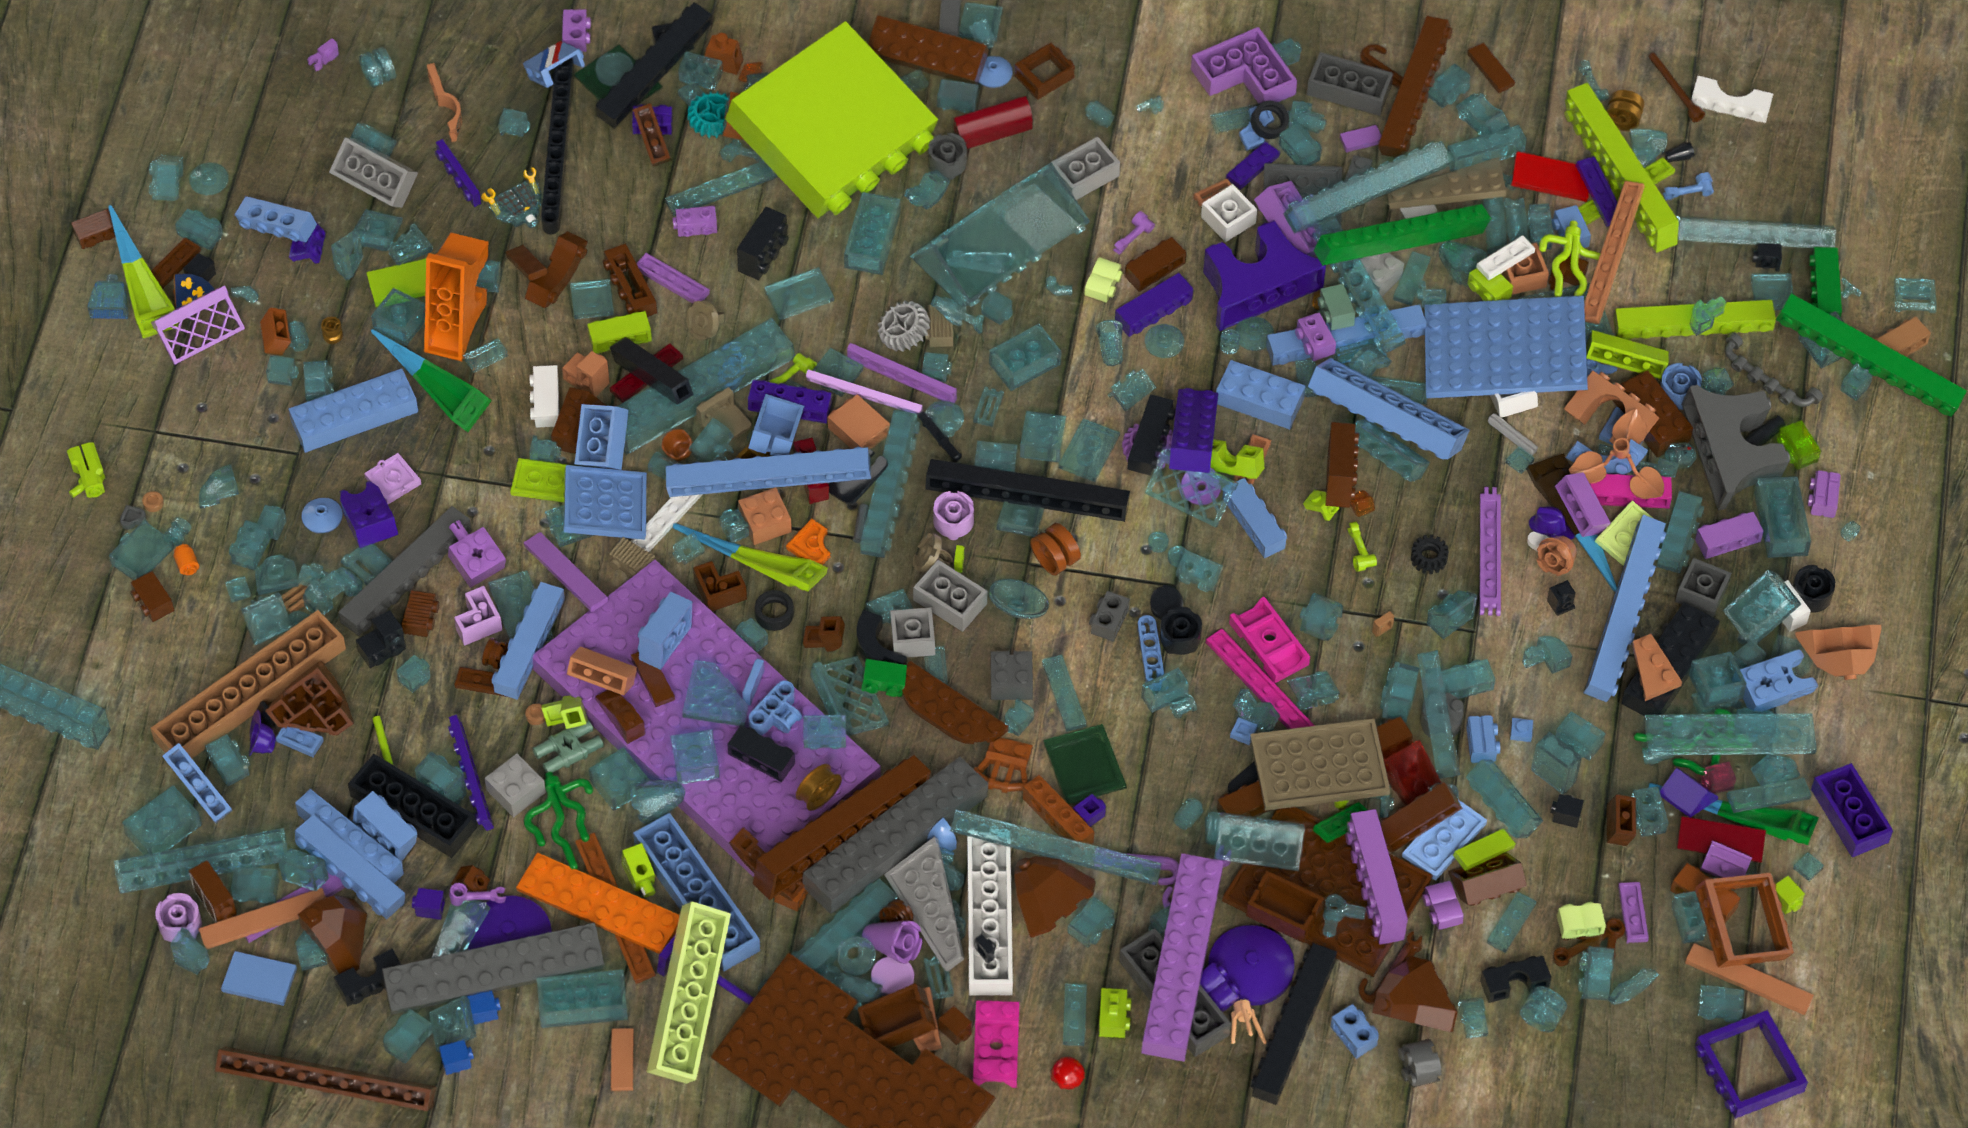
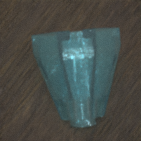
M1449 240L1440 246L1439 258L1453 281L1468 287L1469 273L1476 268L1478 262L1487 258V253L1480 248Z
M641 780L634 784L636 786L630 789L632 806L634 810H639L640 814L637 817L646 825L671 812L684 800L685 796L684 787L673 780Z

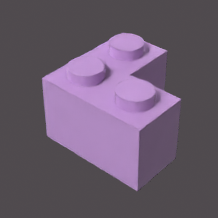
M482 586L465 593L469 611L454 617L456 631L464 646L502 631L501 617L485 587Z

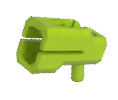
M89 442L81 445L89 470L86 468L79 446L67 450L73 472L80 475L79 484L69 491L73 498L84 490L88 498L98 497L105 492L102 483L105 479L104 471L94 443Z

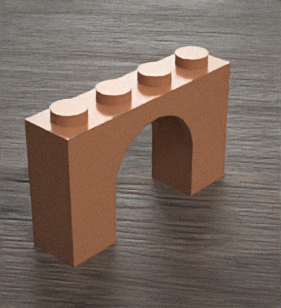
M1593 370L1587 377L1588 390H1578L1564 408L1571 416L1585 425L1600 405L1607 401L1617 400L1623 402L1625 413L1633 409L1638 410L1647 427V434L1659 419L1654 413L1656 410L1647 403L1642 405L1639 403L1641 399L1633 393H1630V395L1624 392L1625 388L1616 382L1613 385L1609 382L1610 378L1603 372L1597 374ZM1612 436L1611 439L1609 440L1612 444H1613L1614 441H1615V439L1613 438V436Z

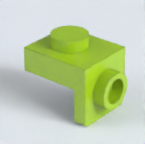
M1314 490L1303 503L1305 509L1321 512L1326 521H1330L1339 510V507L1325 506L1326 492Z

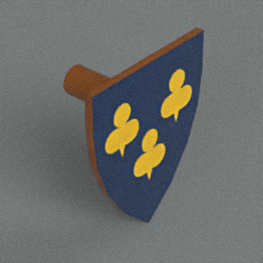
M174 274L173 294L175 295V309L215 290L214 287L203 278L193 274Z

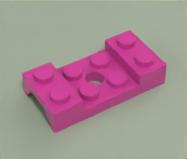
M1262 597L1254 608L1241 615L1230 614L1229 624L1240 638L1243 637L1264 664L1263 669L1274 683L1309 665V654L1265 597ZM1266 635H1273L1275 639L1268 641L1264 637Z
M976 1000L973 1082L981 1085L986 1081L1004 1082L1012 1088H1017L1019 1002ZM994 1042H999L1002 1048L994 1050L990 1045Z

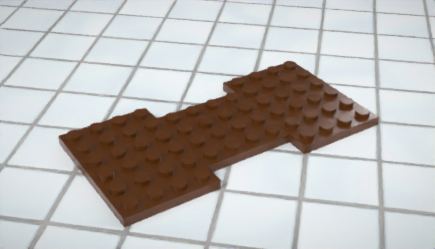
M789 952L711 1056L714 1061L777 1106L781 1107L794 1090L846 1128H975L996 1100L995 1096L926 1048L915 1063L911 1065L846 1020L858 1001Z

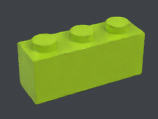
M646 311L634 312L629 315L616 316L611 319L594 321L587 324L588 336L594 353L610 351V346L624 337H627L636 344L652 341L651 328Z

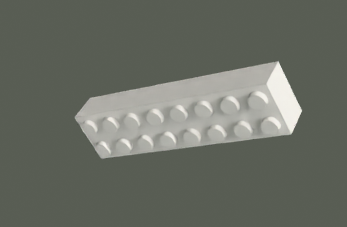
M1010 831L967 832L969 995H1012ZM981 934L986 939H990L995 946L994 960L988 964L975 949V938Z

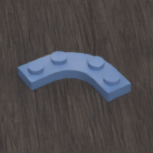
M1631 439L1629 441V454L1636 467L1645 457L1648 450ZM1577 441L1565 458L1574 463L1581 454L1592 450ZM1601 455L1603 462L1607 459L1608 456ZM1615 455L1604 466L1606 474H1627L1632 471L1627 458L1619 459Z

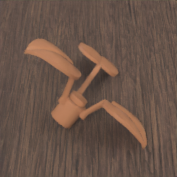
M1637 409L1625 413L1614 424L1612 430L1613 438L1615 439L1613 450L1610 451L1609 456L1604 462L1600 454L1588 451L1581 454L1569 468L1570 474L1584 472L1588 482L1593 484L1600 482L1606 477L1604 466L1609 463L1614 455L1619 459L1627 458L1636 475L1630 481V490L1635 496L1642 499L1661 497L1664 493V482L1660 473L1648 466L1638 472L1629 454V441L1632 439L1639 444L1647 435V427Z

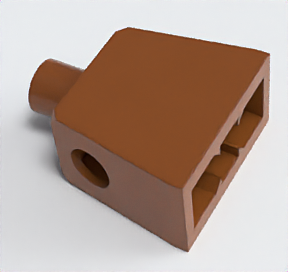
M725 33L712 35L706 48L703 67L738 75L744 61L739 42L728 38Z

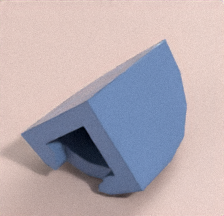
M942 818L929 832L927 842L935 836L939 841L940 850L950 852L957 848L956 837L947 821Z

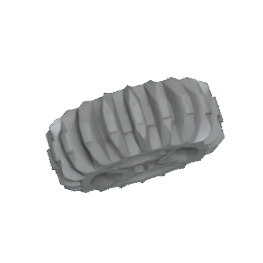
M904 301L902 304L897 302L895 307L891 306L889 311H885V316L880 317L881 322L878 323L879 329L877 331L880 340L887 348L904 352L906 348L911 350L913 345L917 346L919 341H923V336L928 335L927 330L930 329L929 323L931 321L927 311L920 304L913 301Z

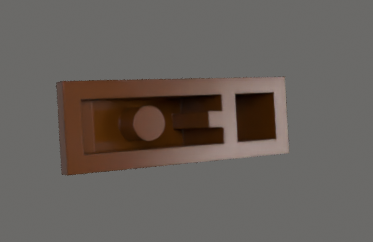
M606 690L595 696L596 701L627 744L645 735L644 721L635 708L621 694Z

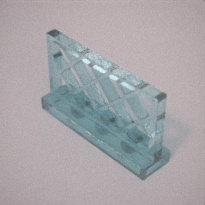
M1162 449L1157 469H1155L1145 494L1209 525L1217 527L1230 497L1239 483L1211 469L1210 473L1184 470L1176 472V470L1172 469L1173 474L1164 477L1161 468L1164 463H1170L1171 450ZM1185 472L1189 475L1191 482L1181 486L1178 474ZM1174 476L1178 487L1168 490L1165 479ZM1161 481L1165 492L1161 494L1152 492L1154 484ZM1200 481L1206 482L1209 491L1199 494L1195 483ZM1192 485L1195 496L1186 499L1182 488ZM1221 489L1227 492L1223 501L1216 502L1214 491ZM1179 490L1182 501L1175 503L1172 501L1170 493ZM1210 493L1213 504L1204 507L1200 497ZM1197 498L1200 509L1192 511L1189 509L1187 501ZM1215 507L1217 515L1214 521L1207 518L1205 510Z
M858 656L824 665L821 662L813 663L810 676L831 721L848 737L888 726L889 721L876 694L861 691V689L853 686L855 680L862 682L863 666ZM855 664L857 668L856 673L846 670V666ZM834 670L839 672L837 678L829 676L827 671ZM842 674L853 678L850 684L839 680ZM836 685L847 689L844 695L836 692ZM849 691L860 694L858 701L847 697ZM863 696L872 700V706L861 703ZM844 701L855 705L853 711L843 707ZM857 707L869 711L866 717L855 713ZM873 713L880 716L881 721L875 722L868 718ZM854 718L863 723L861 726L853 728L850 721Z

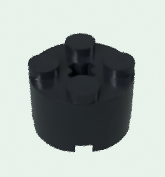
M1807 565L1797 572L1792 586L1810 609V613H1816L1825 610L1830 605L1836 582L1833 574L1826 568L1823 570L1818 568V565Z
M1174 607L1162 617L1160 627V641L1165 651L1169 654L1184 655L1193 653L1198 649L1202 633V620L1200 616L1187 607Z

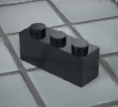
M740 725L727 744L728 755L780 782H783L795 765V753L790 748L776 744L771 738L757 734L752 728H745Z

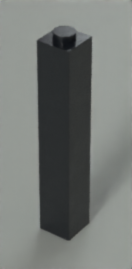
M627 337L610 346L615 363L678 405L694 395L688 378Z

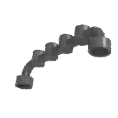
M1732 332L1726 338L1725 353L1732 361L1731 367L1737 372H1740L1742 369L1747 371V378L1753 383H1756L1758 380L1763 382V389L1767 393L1772 394L1774 391L1779 393V400L1784 405H1789L1792 402L1797 406L1806 407L1812 403L1818 404L1823 399V394L1814 387L1808 390L1806 399L1797 397L1793 390L1784 388L1777 379L1768 377L1761 368L1752 366L1745 357L1738 356L1733 352V349H1738L1743 344V340L1738 334Z

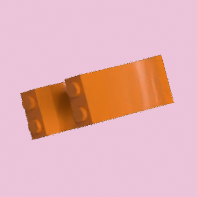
M450 233L441 249L436 254L429 253L426 257L424 352L458 361L464 359L474 326L487 304V289L477 287L476 283L488 259V241Z

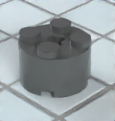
M947 133V135L943 136L939 134L933 137L934 139L929 143L928 167L934 174L947 180H952L960 175L967 166L966 143L957 134Z
M1437 690L1429 695L1423 702L1420 716L1423 732L1435 740L1455 737L1462 725L1464 714L1463 702L1453 694Z
M1430 1039L1405 1044L1398 1048V1056L1403 1061L1404 1066L1401 1070L1402 1077L1405 1082L1409 1081L1410 1085L1414 1088L1441 1080L1438 1078V1076H1441L1439 1056L1437 1052L1433 1053L1431 1047L1434 1044Z

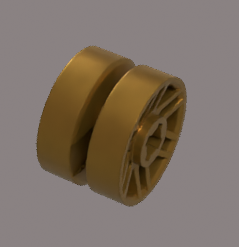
M1618 90L1611 94L1606 111L1619 130L1631 131L1639 126L1645 103L1643 98L1633 91Z

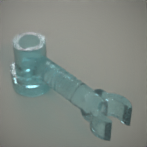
M1580 61L1582 66L1579 67V71L1586 77L1599 101L1608 100V90L1600 89L1592 74L1589 61Z
M735 139L729 145H725L720 151L721 157L727 162H732L736 156L743 155L754 158L761 164H766L754 150L743 148L741 143Z

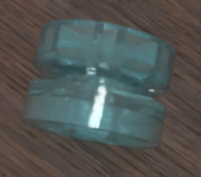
M381 46L372 50V54L366 52L359 55L362 71L372 88L382 85L383 80L389 82L396 79L393 63L384 47Z
M1536 986L1532 989L1520 1009V1015L1527 1024L1539 1031L1553 1032L1567 1010V1003L1555 991L1546 987Z

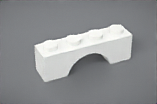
M1698 76L1691 101L1694 105L1701 106V108L1766 123L1773 93L1754 89L1746 96L1733 97L1725 94L1719 88L1717 80Z

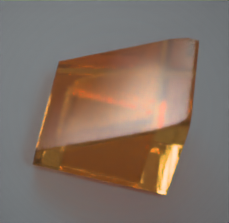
M762 62L744 64L738 81L751 84L757 83L763 71Z
M1364 490L1355 493V500H1351L1350 506L1357 517L1375 511L1373 497Z

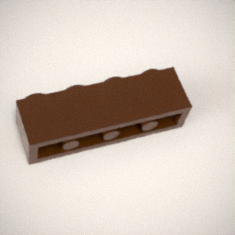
M1445 782L1437 784L1425 795L1416 797L1414 802L1397 809L1395 814L1381 819L1379 822L1387 850L1393 853L1463 809L1452 788Z

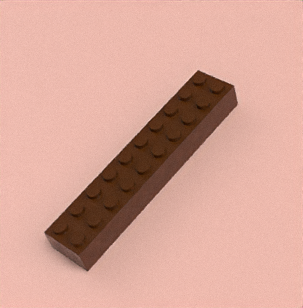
M915 755L909 759H903L898 766L892 770L888 769L883 776L877 780L873 779L865 788L855 791L847 800H841L832 810H826L818 819L808 822L803 829L793 832L788 839L778 842L767 853H761L756 860L753 885L768 900L773 899L803 879V872L929 780L931 770Z

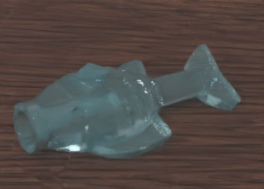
M939 296L933 298L931 305L944 315L950 323L961 326L962 320L972 324L978 334L983 332V315L974 317L966 313V307L960 305L956 299Z

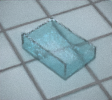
M144 520L131 534L126 533L121 538V543L109 554V558L113 567L132 580H135L151 572L175 547L172 539Z

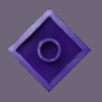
M1678 768L1674 770L1659 791V795L1689 818L1718 800L1716 794Z

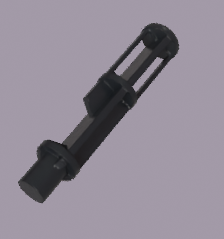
M921 412L918 418L922 421V426L927 428L938 442V445L951 457L952 462H958L962 458V454L950 443L949 438L945 437L935 425L933 419L928 417L925 412Z

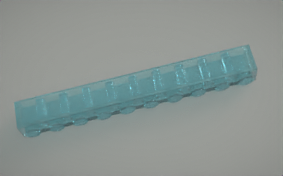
M1442 141L1435 144L1430 142L1422 150L1416 148L1409 152L1408 156L1400 155L1393 160L1394 162L1389 163V161H1386L1379 165L1378 169L1372 167L1366 170L1364 175L1359 176V174L1352 176L1348 179V182L1342 180L1333 186L1334 188L1329 189V187H1326L1315 196L1314 194L1306 196L1301 202L1296 200L1288 205V209L1283 215L1294 234L1443 170L1453 160Z

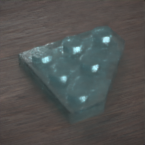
M695 660L682 717L745 726L748 713L746 701L738 695L734 686L720 672V668L716 663Z

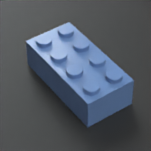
M1230 360L1216 390V393H1218L1217 405L1290 430L1304 400L1306 386Z

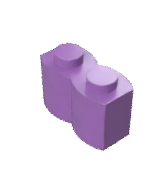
M1450 881L1425 887V894L1422 895L1425 907L1429 906L1431 911L1429 912V917L1432 925L1435 924L1437 929L1440 930L1463 924V912Z

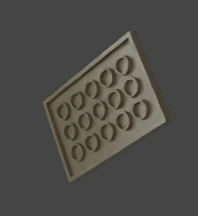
M1375 719L1250 734L1265 811L1390 795V786Z

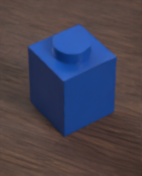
M492 991L467 996L473 1025L498 1019L497 1011L501 1010L499 999L494 998Z
M464 1040L439 1047L446 1075L471 1068L470 1060L474 1059L471 1046L466 1047Z

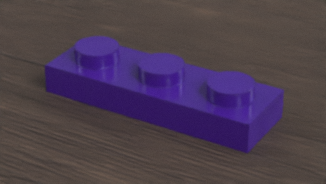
M1265 141L1227 173L1226 179L1241 190L1264 170V163H1273L1280 156V152Z

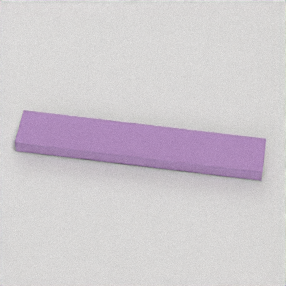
M809 369L807 370V381L854 396L858 394L861 398L915 415H919L923 411V406Z

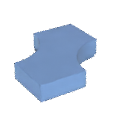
M1256 107L1250 108L1248 111L1250 115V120L1251 115L1256 109ZM1266 110L1260 113L1259 120L1263 126L1267 127L1270 123L1274 122V117L1271 111ZM1251 122L1239 132V137L1246 151L1259 147L1265 142L1264 138H1261L1254 132Z

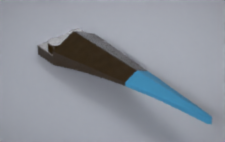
M1564 453L1528 465L1526 470L1534 486L1552 507L1558 508L1561 511L1567 527L1585 549L1612 590L1616 592L1617 587L1604 551L1595 542L1598 535L1581 536L1555 487L1565 475H1570L1569 468L1571 466Z

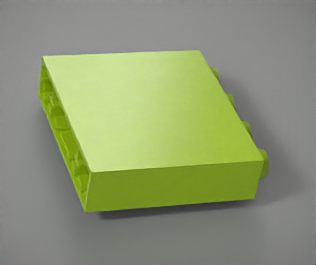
M845 21L733 98L725 120L817 218H820L828 211H831L834 215L841 213L852 201L849 196L859 190L863 195L869 193L877 186L880 181L878 176L887 170L891 175L897 173L905 166L908 161L906 156L915 150L919 155L925 153L929 148L930 141L934 139L932 133L938 118Z

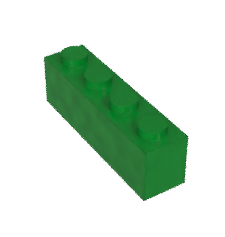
M1814 247L1813 254L1809 255L1808 260L1809 266H1812L1809 276L1810 282H1813V287H1811L1810 297L1814 298L1812 305L1840 320L1842 303L1838 248Z

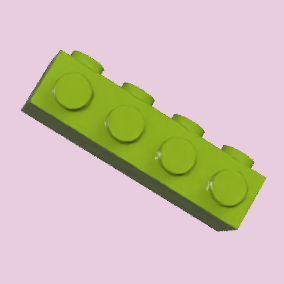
M1594 330L1591 331L1586 345L1587 359L1637 373H1643L1648 370L1653 377L1659 379L1662 378L1669 364V354L1666 350Z

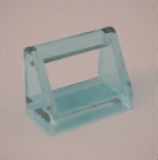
M358 230L352 231L331 245L334 267L346 281L354 276L363 258ZM353 248H354L355 253L350 256V254H351V252H352V250H353Z

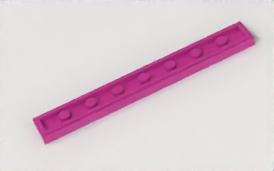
M1222 628L1206 639V644L1287 729L1315 726Z

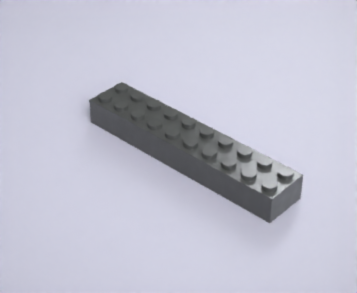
M958 757L803 872L802 883L805 885V890L830 914L925 844L929 832L942 818L950 825L987 797L989 783L961 757Z
M591 923L382 969V976L390 1013L393 1015L466 999L467 996L483 992H497L602 969L604 967V960L596 925Z

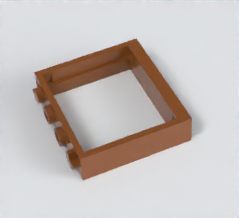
M1771 873L1706 879L1695 887L1718 968L1781 961L1794 954L1793 943L1789 937L1787 922L1783 916L1782 905L1778 899L1776 884H1774ZM1757 887L1776 951L1734 956L1716 891Z

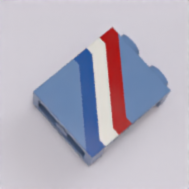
M562 41L523 63L529 79L546 88L553 85L548 71L571 57L574 64L580 67L585 66L581 50Z

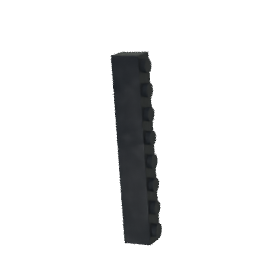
M695 2L690 7L687 6L682 12V16L671 23L666 33L663 32L659 36L654 46L651 45L646 50L645 55L641 59L636 60L633 68L623 74L621 81L610 88L608 95L598 101L596 104L597 117L615 129L632 111L633 106L639 104L712 25V14Z
M1315 943L1312 944L1310 950L1307 949L1303 957L1305 964L1303 968H1298L1295 977L1298 981L1295 986L1291 985L1288 993L1290 1000L1288 1004H1283L1280 1013L1283 1017L1281 1021H1276L1273 1029L1275 1036L1273 1040L1269 1039L1265 1051L1268 1053L1265 1058L1261 1057L1258 1065L1260 1072L1258 1076L1254 1075L1250 1087L1253 1088L1252 1097L1277 1105L1336 963L1337 951Z

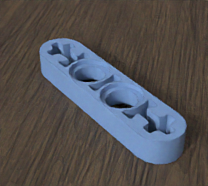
M1144 615L1138 620L1137 630L1145 682L1149 688L1158 689L1164 684V669L1157 624L1152 616ZM1144 623H1148V625L1150 626L1149 633H1146V627ZM1148 639L1153 640L1155 645L1148 647L1144 644V641ZM1154 657L1158 662L1156 664H1149L1146 660ZM1152 671H1156L1158 681H1154L1152 678Z

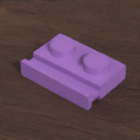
M1712 841L1700 870L1718 878L1744 876L1752 857Z

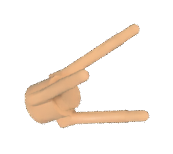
M1236 1001L1233 1004L1234 1011L1231 1012V1043H1235L1237 1019L1239 1022H1245L1249 1036L1253 1035L1250 1019H1252L1262 1043L1266 1044L1267 1041L1255 1016V1011L1251 1009L1250 1001Z

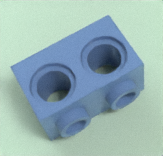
M1353 1004L1332 1016L1330 1027L1356 1059L1377 1046L1379 1037L1377 1029L1373 1025H1369L1364 1013L1360 1009L1357 1010ZM1350 1020L1353 1021L1354 1024H1348L1345 1021ZM1363 1036L1366 1037L1367 1040H1360L1358 1037Z

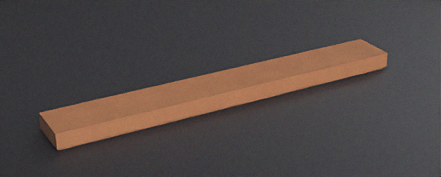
M1624 182L1584 302L1585 322L1600 324L1645 188L1643 183Z

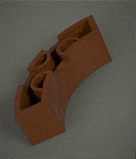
M568 231L558 236L554 250L549 258L552 262L547 267V274L529 281L525 299L543 308L554 304L570 282L581 259L585 257L588 241Z

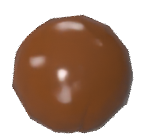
M673 429L667 432L662 439V449L673 461H683L694 451V442L683 429Z

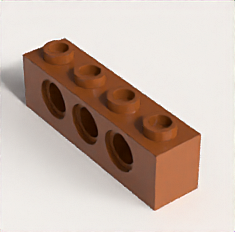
M1040 775L1023 786V800L1077 855L1094 844V830Z

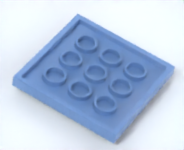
M566 465L563 532L645 540L647 473Z

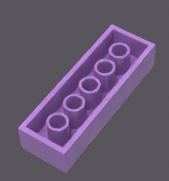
M1373 809L1351 813L1350 822H1347L1348 832L1345 834L1346 841L1353 850L1351 851V859L1358 868L1356 869V876L1358 882H1362V898L1367 900L1368 903L1366 911L1368 918H1372L1373 936L1377 937L1379 945L1402 941L1405 938L1408 919L1377 811Z

